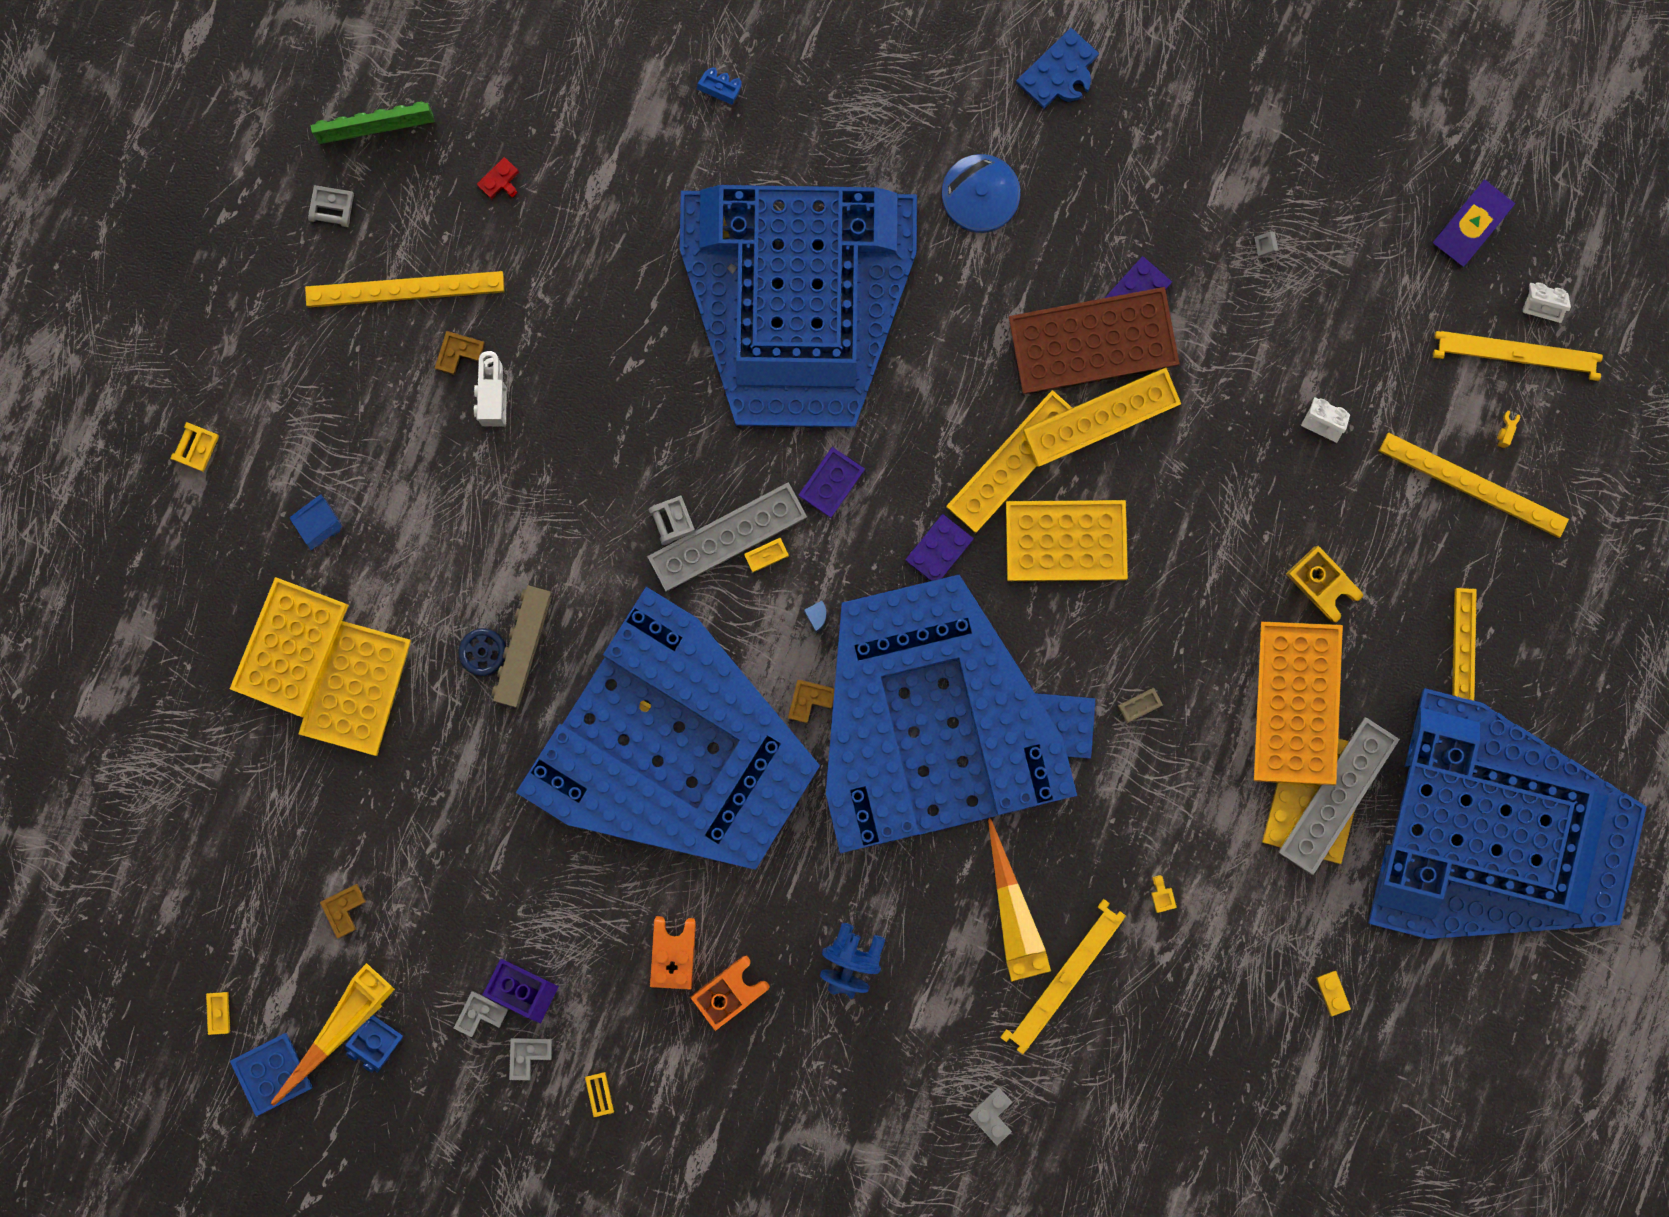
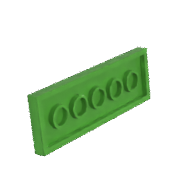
M416 102L413 106L408 107L400 105L387 111L379 109L371 114L358 113L354 115L355 117H338L335 121H317L316 124L311 125V131L318 143L323 144L432 123L435 120L428 103Z

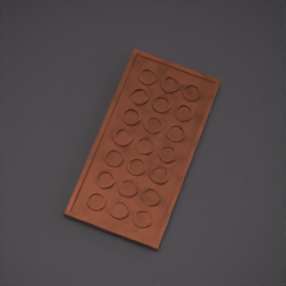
M1165 287L1008 317L1023 394L1180 365Z

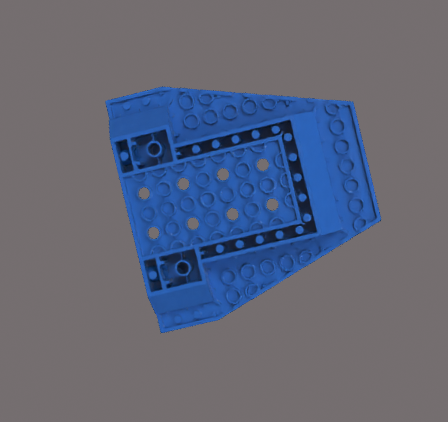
M717 185L700 191H681L680 252L736 426L855 428L916 256L917 194H897L878 187ZM776 202H782L785 207L781 211H776L773 205ZM817 202L824 205V209L820 212L813 209V205ZM723 231H728L730 238L723 239ZM775 241H782L784 247L781 250L774 249L772 245ZM820 241L824 247L822 250L817 251L813 249L812 244ZM730 264L737 267L733 274L727 269ZM779 279L783 282V287L775 289L772 286V282ZM813 281H822L823 287L819 290L812 287ZM773 319H781L783 325L780 328H774L771 325ZM814 319H820L823 325L821 328L815 329L812 327L811 322Z
M960 575L842 603L826 784V798L840 853L880 845L1077 796L1061 733ZM942 678L949 682V687L945 690L940 689L937 685L938 680ZM901 688H907L910 691V696L907 699L899 697L898 692ZM951 717L956 718L959 722L957 728L952 729L948 727L947 720ZM917 727L920 731L919 736L916 738L910 737L908 734L909 728ZM960 756L968 759V765L964 768L957 765V759ZM920 766L928 767L929 775L921 777L918 774V768ZM974 795L977 797L978 804L975 807H970L967 804L968 796ZM936 805L939 809L938 815L930 816L927 812L928 807Z
M646 587L604 652L605 658L564 723L562 725L559 724L516 793L569 826L756 870L820 765L699 619ZM611 679L617 682V687L613 691L606 688L607 681ZM643 700L651 703V708L647 712L640 710V702ZM589 713L594 714L596 718L595 722L591 725L586 724L584 721L585 716ZM676 722H683L685 724L683 732L677 733L674 731V724ZM624 734L628 735L630 739L626 746H622L618 742L619 737ZM717 743L719 751L716 754L709 753V744ZM655 756L663 757L664 763L662 766L655 767L652 764ZM689 777H695L698 780L695 788H689L686 785Z
M1424 688L1406 758L1405 767L1409 768L1392 845H1386L1368 924L1426 939L1620 925L1647 807L1628 794L1621 792L1609 782L1602 780L1598 775L1561 754L1560 751L1550 747L1519 725L1512 723L1500 713L1490 709L1484 703ZM1423 785H1428L1431 788L1429 796H1424L1421 793ZM1463 795H1468L1471 799L1468 806L1461 804L1460 800ZM1503 805H1507L1510 808L1508 816H1503L1500 812V808ZM1542 815L1549 817V825H1541L1540 818ZM1415 824L1420 825L1422 828V832L1418 836L1412 833V827ZM1455 834L1461 837V844L1458 846L1453 845L1451 841L1452 836ZM1495 844L1501 848V853L1498 856H1494L1491 852V848ZM1535 854L1541 859L1538 866H1534L1531 863V857Z

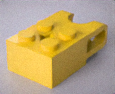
M1314 546L1286 573L1317 608L1334 623H1337L1341 618V613L1335 606V600L1339 595L1345 594L1354 601H1360L1363 598V593L1319 546ZM1318 570L1319 574L1317 575L1319 578H1313L1312 572Z

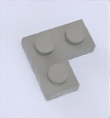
M472 991L454 1029L473 1037L481 1019L500 1028L509 1009Z
M511 1038L509 1080H531V1060H552V1039Z
M999 1087L969 1114L996 1145L1001 1143L1012 1132L998 1117L1013 1103Z

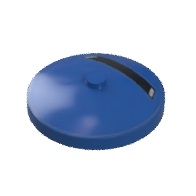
M977 154L961 159L948 171L942 186V202L947 215L959 227L976 233L991 232L1003 227L1014 216L1020 201V185L1016 174L1008 164L991 155Z

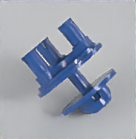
M841 923L837 940H834L832 946L824 948L822 955L829 961L844 967L843 972L825 969L821 971L820 977L829 983L828 991L831 994L844 993L850 999H853L856 992L866 993L870 988L866 982L852 976L853 971L867 974L880 973L879 961L885 938L874 935L869 952L857 950L861 937L859 935L855 936L852 933L853 925Z

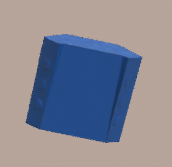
M321 494L290 517L293 525L310 550L320 546L328 537L338 534L340 528H342L340 520Z

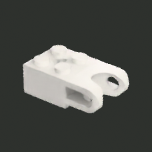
M486 351L479 357L478 385L474 387V395L477 397L478 404L474 405V417H477V421L482 426L506 427L507 387L503 382V366L496 353Z

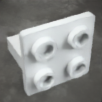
M1530 283L1529 294L1523 307V313L1562 323L1566 311H1570L1571 308L1568 293L1561 288H1548L1543 283Z
M1314 397L1301 426L1337 443L1342 433L1346 431L1350 414L1341 407L1330 405L1325 399Z

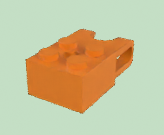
M656 916L654 919L650 987L692 989L696 930L695 918H688L685 921L683 932L679 936L674 937L666 931L665 919L662 916ZM671 962H675V965L678 966V969L674 970L673 973L667 970V965H670Z
M747 955L742 956L690 996V999L715 1031L764 994L770 987L766 981H760L753 986H747L743 983L742 973L751 963ZM716 996H718L719 998L721 996L723 997V1000L721 1001L722 1006L720 1007L719 1005L714 1006L713 1004L715 1002L714 998Z

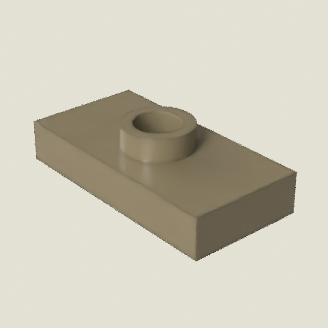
M1152 688L1118 705V708L1127 724L1163 706L1155 689Z

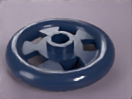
M486 628L475 629L462 639L458 650L459 660L462 666L473 675H491L498 671L505 661V658H503L506 648L505 642L493 630ZM487 637L494 641L492 646L484 642ZM477 638L480 642L472 647L470 642ZM484 648L486 653L482 656L479 655V650ZM492 651L498 652L497 660L490 659ZM472 652L475 658L472 661H469L467 658V653ZM487 661L486 668L478 667V662Z

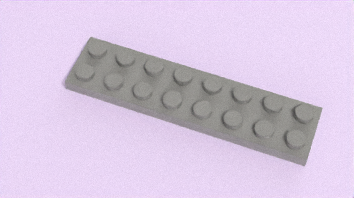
M788 482L696 530V533L685 536L647 557L665 591L668 592L805 520L807 516Z
M1364 717L1337 759L1336 786L1321 785L1278 853L1309 874L1314 875L1400 739Z

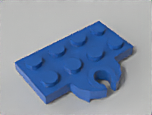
M1070 28L1016 80V84L1043 109L1057 96L1067 102L1079 100L1083 95L1081 92L1075 91L1073 86L1075 84H1082L1084 91L1088 93L1091 76L1087 67L1099 56V53L1075 30Z

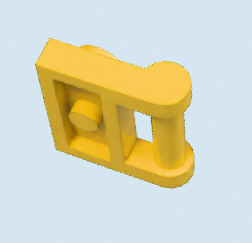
M186 422L183 436L175 454L172 453L170 459L204 472L219 435ZM192 433H197L187 457H182Z

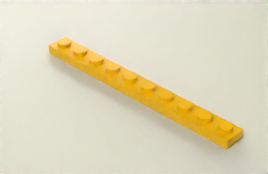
M503 271L305 287L306 306L308 308L505 292Z
M1387 433L1379 449V452L1555 537H1561L1568 523V518L1391 433Z

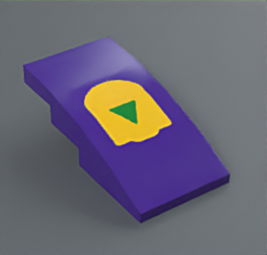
M1484 179L1433 243L1464 267L1516 203Z

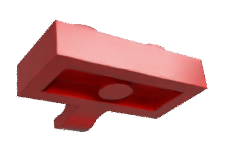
M504 157L477 183V186L491 200L502 189L513 198L518 192L509 182L519 171Z

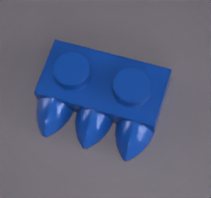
M713 67L705 71L698 82L697 90L732 105L740 93L741 80L736 78L729 82L728 73H723L717 77V70Z

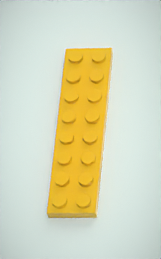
M1163 368L1022 431L1037 467H1040L1180 405L1181 402L1167 368Z
M1052 390L951 500L946 508L976 534L1037 467L1022 430L1065 412L1072 407Z

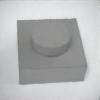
M1270 231L1254 237L1258 256L1263 257L1279 251L1275 232Z

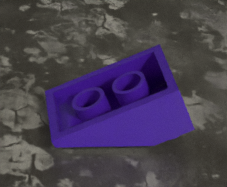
M500 958L483 996L541 1024L559 986Z

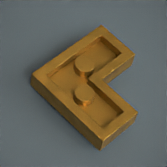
M446 331L435 369L455 375L460 357L479 362L485 342Z
M797 679L788 719L808 723L812 704L832 709L835 688Z
M358 884L320 902L337 939L357 930L348 911L366 903Z

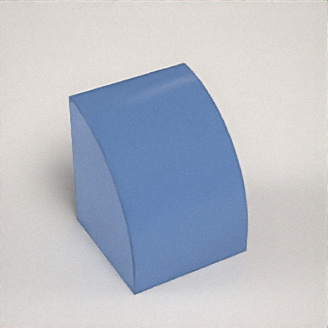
M823 601L804 610L816 633L822 629L826 621V608Z

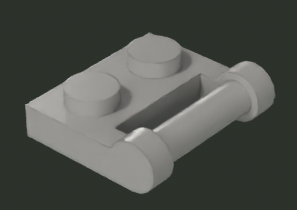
M314 185L308 220L312 222L318 220L341 224L342 227H348L354 198L353 191ZM320 207L343 211L342 216L317 213V209Z
M682 496L649 508V513L653 516L660 533L662 545H668L674 540L696 533ZM665 510L674 531L669 534L660 514Z

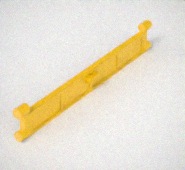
M1444 331L1435 332L1434 338L1439 339V350L1433 351V358L1443 359L1446 352L1590 373L1589 380L1600 381L1601 373H1596L1597 362H1602V354Z
M1105 899L1098 905V908L1103 911L1102 915L1012 1034L1006 1029L1000 1038L1007 1042L1010 1038L1019 1045L1017 1051L1021 1054H1024L1126 917L1120 911L1116 915L1107 907L1110 903Z

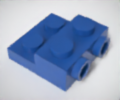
M372 1015L357 1029L345 1045L346 1055L353 1061L359 1059L363 1062L362 1066L367 1071L372 1073L375 1070L378 1073L402 1040L403 1035Z

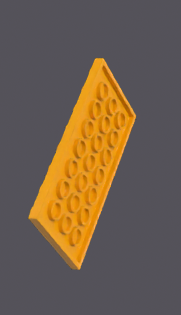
M1261 622L1254 781L1336 786L1343 625Z

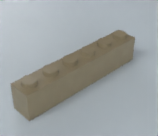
M527 585V589H523L520 601H523L521 609L517 608L514 618L517 622L515 628L512 627L509 634L511 642L509 647L506 646L503 658H505L504 666H500L497 677L500 678L498 686L494 685L491 697H494V702L519 709L553 595L551 591Z

